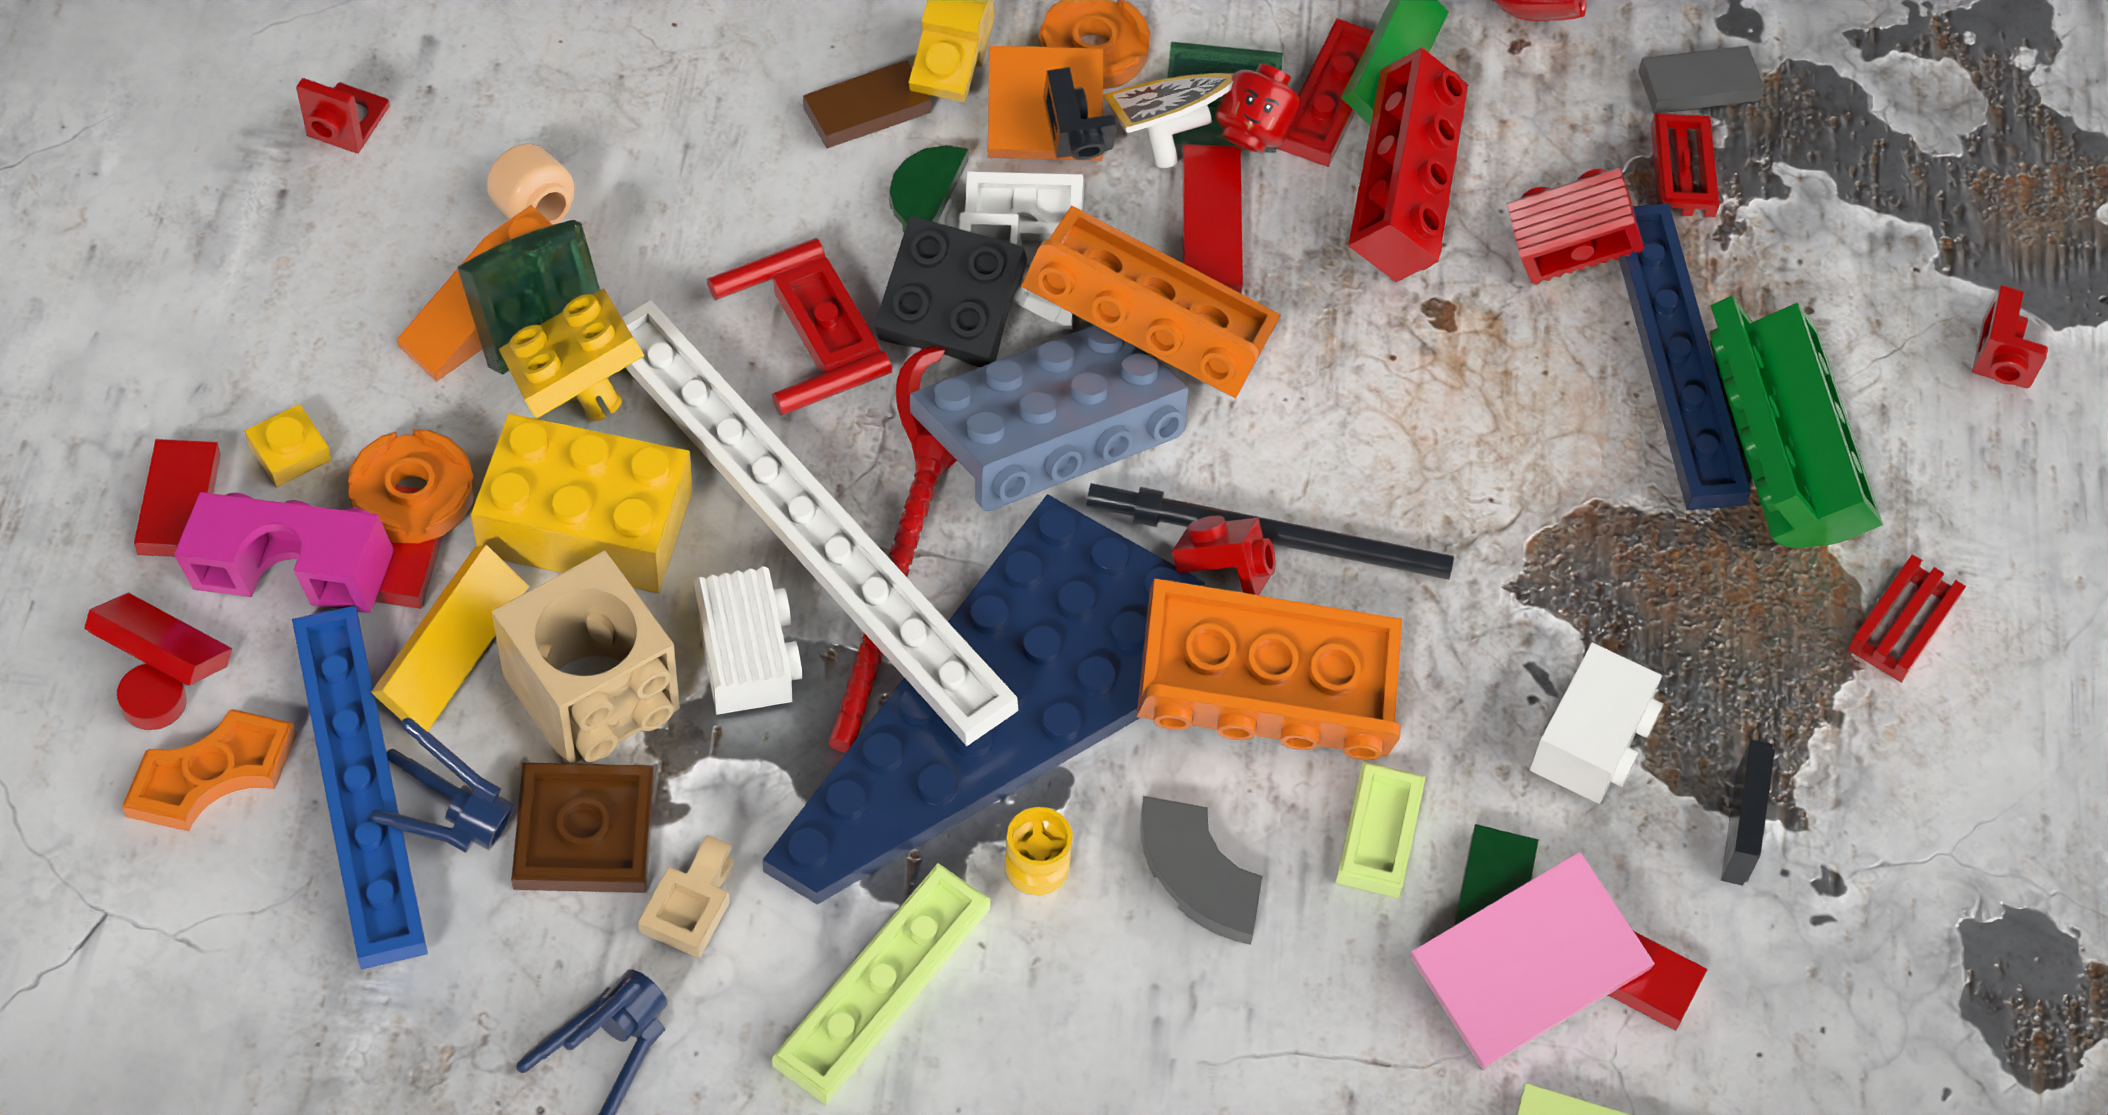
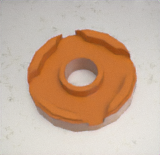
M1061 0L1052 5L1045 14V21L1040 26L1038 47L1103 49V89L1119 87L1135 78L1145 66L1149 50L1150 30L1145 17L1131 3L1125 0H1118V3L1112 0ZM1087 35H1099L1105 38L1107 42L1102 45H1090L1082 41L1081 38Z
M412 429L413 435L405 434L397 437V433L392 432L382 435L360 451L349 468L348 496L351 506L366 510L371 514H378L390 542L422 543L445 535L464 519L473 504L475 480L466 452L451 438L431 430ZM408 477H420L427 481L426 486L415 493L407 494L395 489L398 482Z

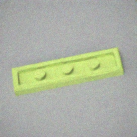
M938 863L772 1056V1067L827 1105L988 913L991 899Z

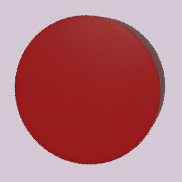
M148 664L139 665L127 672L117 688V700L124 718L131 725L139 729L157 730L167 727L181 716L186 707L187 696L183 683Z

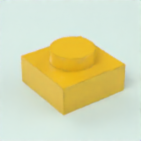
M300 404L244 430L249 447L276 488L332 461L328 445Z

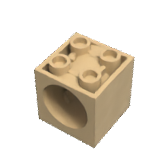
M606 550L491 611L503 678L563 763L583 764L584 762H597L608 756L618 743L642 730L651 731L666 723L675 711L680 709L674 643ZM587 656H606L621 661L619 665L606 672L590 676H577L559 671L568 663Z

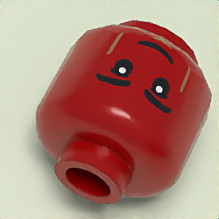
M1262 63L1258 65L1256 72L1240 70L1232 75L1233 83L1231 90L1223 95L1216 110V119L1224 128L1221 136L1241 148L1258 154H1263L1266 147L1275 148L1282 145L1301 104L1297 93L1287 86L1291 77L1277 68Z

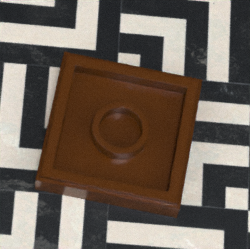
M523 762L511 876L513 890L646 893L655 780L654 765Z

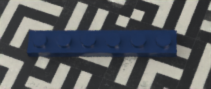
M1670 205L1633 206L1644 249L1640 253L1632 252L1629 256L1621 255L1619 263L1686 510L1746 506L1751 490Z

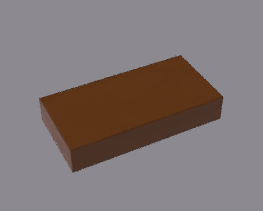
M907 60L803 95V109L826 149L931 113V99L929 96L910 91L909 79L912 67Z

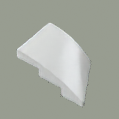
M967 171L965 213H960L959 229L1024 246L1027 263L1013 302L1063 329L1073 330V313L1021 287L1037 249L1044 240L1051 237L1071 205L1083 211V174Z

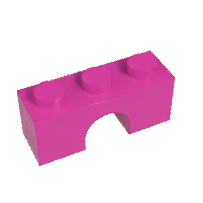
M200 492L174 556L193 590L245 597L253 596L259 579L268 568L284 560L297 559L293 571L311 605L336 609L356 605L358 612L371 613L394 549L378 514H371L360 508L350 507L338 510L314 507L298 500H288L282 503L253 499L241 493L219 495Z

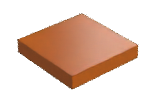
M989 45L987 158L1078 160L1072 156L1056 158L1043 99L1047 70L1070 67L1074 88L1083 87L1085 91L1088 118L1103 116V49ZM1103 154L1098 157L1082 161H1102Z

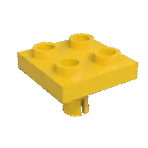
M605 288L594 294H584L576 297L565 306L563 312L540 325H530L521 329L511 338L508 344L499 348L525 402L536 419L575 396L582 405L585 415L589 420L598 421L605 419L606 416L600 408L596 396H601L611 414L615 413L622 404V398L615 391L608 377L644 357L643 352Z

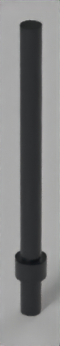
M1090 483L1086 507L1134 516L1133 523L1157 527L1159 521L1188 527L1192 522L1208 516H1222L1225 518V521L1259 518L1263 538L1270 539L1273 545L1447 580L1450 579L1452 572L1453 555L1164 498V491L1140 487L1139 492Z

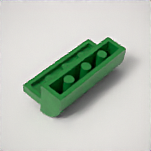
M1733 295L1711 304L1710 306L1717 328L1710 331L1711 348L1771 538L1776 543L1789 548L1834 545L1883 526L1818 329L1798 302L1754 322Z

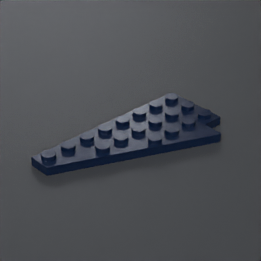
M1047 494L948 621L1017 696L1018 711L966 746L904 677L763 858V872L818 905L1140 719L1136 716L1149 592L1155 578L1198 586H1205V582L1188 572L1177 573L1176 566Z

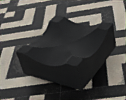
M910 215L874 324L878 338L897 345L921 349L937 346L945 349L944 355L976 367H983L996 361L1007 317L1027 263L1024 246Z

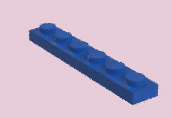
M356 605L292 619L360 968L362 970L427 955L428 950L403 831L375 823L370 818L371 812L375 809L397 815L399 810L376 698L371 693L373 684Z

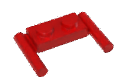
M818 238L810 239L707 278V285L714 300L724 298L772 280L774 283V293L821 373V375L772 393L773 403L780 416L892 373L889 357L885 351H881L874 335L829 259L826 258Z

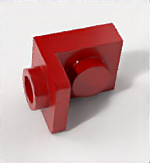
M2001 285L1982 321L1972 373L1994 379L2002 384L2030 388L2046 361L2048 347L2023 339L2028 324V318L2019 315L2024 291Z

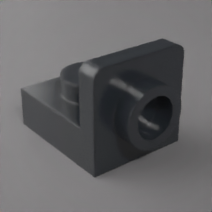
M1070 67L1047 70L1043 99L1056 158L1072 156L1078 160H1087L1111 150L1117 130L1115 116L1107 115L1088 118L1085 91L1083 87L1074 88Z

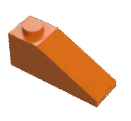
M530 205L485 236L397 338L398 347L436 382L484 349L487 345L465 277V268L507 246L557 228Z

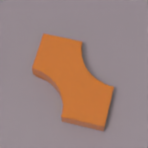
M231 709L212 733L196 743L172 750H146L122 805L125 816L189 831L200 813L224 795L248 788L275 789L297 735L294 723Z

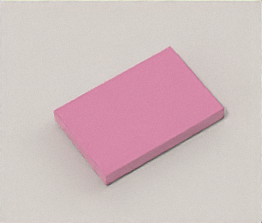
M1578 852L1413 950L1410 958L1482 1070L1649 971L1655 964L1581 852Z

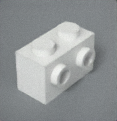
M1591 643L1539 742L1530 771L1600 804L1611 782L1620 787H1623L1639 754V752L1629 748L1636 733L1648 738L1664 704L1653 698L1662 675L1597 644Z

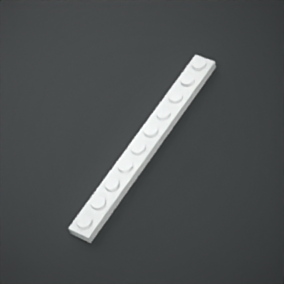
M652 300L622 317L644 354V357L625 368L962 742L968 746L1018 711L1017 696Z

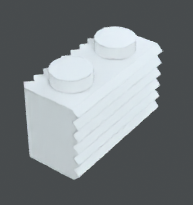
M763 566L758 570L749 568L744 573L737 570L733 574L724 572L719 577L710 575L706 579L700 576L693 581L696 615L716 715L792 702V680L802 679V668L797 642L784 643L781 627L791 625L785 588L773 589L769 568Z

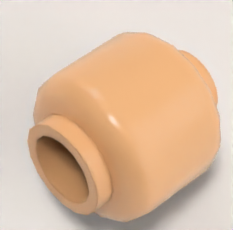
M525 143L513 146L498 157L487 176L486 189L492 203L509 220L532 205L548 221L555 225L567 215L571 207L575 184L570 172L540 145Z

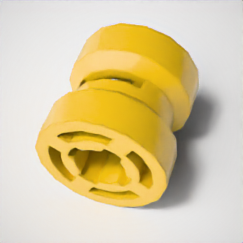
M1033 807L1017 814L1008 826L1004 869L1007 879L1011 884L1025 894L1040 896L1052 893L1061 887L1068 877L1073 834L1069 822L1062 814L1051 808Z

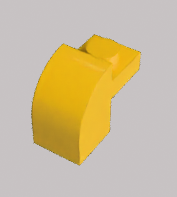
M993 0L927 1L921 19L923 31L909 79L910 91L966 103L975 65L982 67L995 19Z

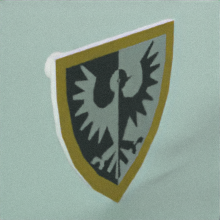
M1211 73L1161 79L1103 94V99L1127 133L1144 128L1148 129L1156 167L1168 168L1178 163L1173 134L1211 124L1212 120L1207 104L1231 90L1233 74Z

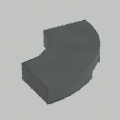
M1143 796L1140 818L1141 841L1145 858L1154 878L1157 877L1165 890L1179 904L1178 909L1194 922L1217 935L1251 945L1262 876L1237 867L1219 851L1209 832L1208 807Z

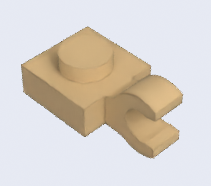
M707 835L699 847L687 874L668 866L638 921L640 933L700 959L730 903L729 893L719 887L727 878L734 863V859L728 857L732 845Z

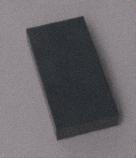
M1751 739L1736 770L1721 881L1743 886L1745 882H1748L1761 856L1775 754L1773 744Z

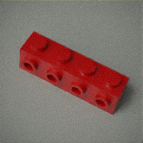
M1423 47L1380 71L1348 246L1395 282L1421 270H1426L1439 262L1468 91V84L1456 72L1447 68Z

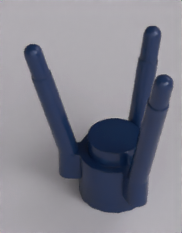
M407 717L403 719L401 723L402 728L466 784L459 788L395 749L387 751L388 760L452 800L445 819L453 823L454 826L449 828L377 809L371 812V820L375 823L394 827V829L447 842L465 853L470 849L473 842L490 850L505 830L514 812L515 804L500 797V787L478 775L412 718Z
M628 969L611 988L607 987L590 1006L519 1060L516 1065L517 1071L520 1073L529 1071L561 1046H564L567 1050L575 1049L600 1027L610 1036L621 1042H626L631 1036L636 1037L637 1040L598 1114L615 1115L649 1048L665 1031L664 1026L656 1019L668 1006L664 993L649 977L634 969Z

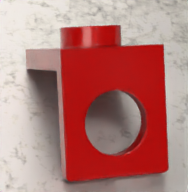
M301 78L296 86L306 135L356 154L360 153L390 107L389 99L341 82L337 83L334 88ZM355 103L363 105L368 110L366 117L360 122Z

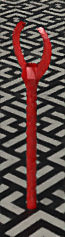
M937 346L923 348L910 356L901 367L896 383L897 409L901 423L911 442L915 458L914 481L912 480L909 489L910 494L907 496L904 505L905 510L901 514L900 526L896 530L893 539L894 544L891 546L888 557L907 578L910 571L909 566L912 565L914 559V550L917 549L920 540L919 534L922 533L925 524L924 519L927 517L930 508L929 503L932 501L935 492L934 487L937 485L941 475L957 461L910 413V393L920 390L922 375L929 365L940 361L945 352V349ZM863 633V641L860 643L857 652V660L854 661L852 667V676L849 677L846 686V694L844 693L840 705L841 710L838 711L829 739L831 748L844 753L847 752L857 739L863 720L862 715L865 714L868 704L867 699L868 697L870 698L872 692L873 680L875 681L879 668L877 667L883 657V653L865 633Z

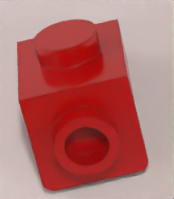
M1208 516L1198 519L1187 527L1172 549L1177 573L1237 567L1242 591L1247 594L1260 595L1266 583L1275 572L1276 559L1274 548L1270 539L1263 538L1259 518L1225 521V518L1222 516Z

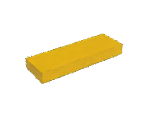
M487 545L474 547L371 693L401 721L407 717L412 718L428 732L496 635L491 611L523 595L529 588V585Z

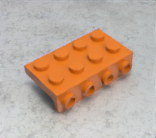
M1072 205L1051 237L1044 240L1037 249L1021 287L1235 399L1281 314Z
M1154 578L1149 592L1136 717L1152 719L1155 725L1169 730H1185L1191 726L1215 729L1220 736L1232 740H1248L1259 736L1278 739L1283 746L1295 750H1311L1322 746L1341 749L1346 756L1358 760H1374L1381 756L1387 757L1399 741L1401 725L1395 722L1402 619Z

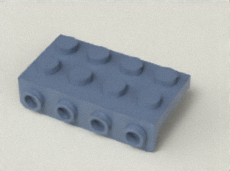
M1093 325L910 393V413L975 478L976 503L984 511H992L1178 438L1186 427L1189 387L1155 356Z

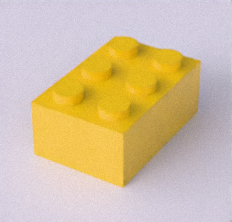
M508 413L471 512L476 547L487 545L503 561L564 573L606 550L633 588L660 593L693 493L690 451Z

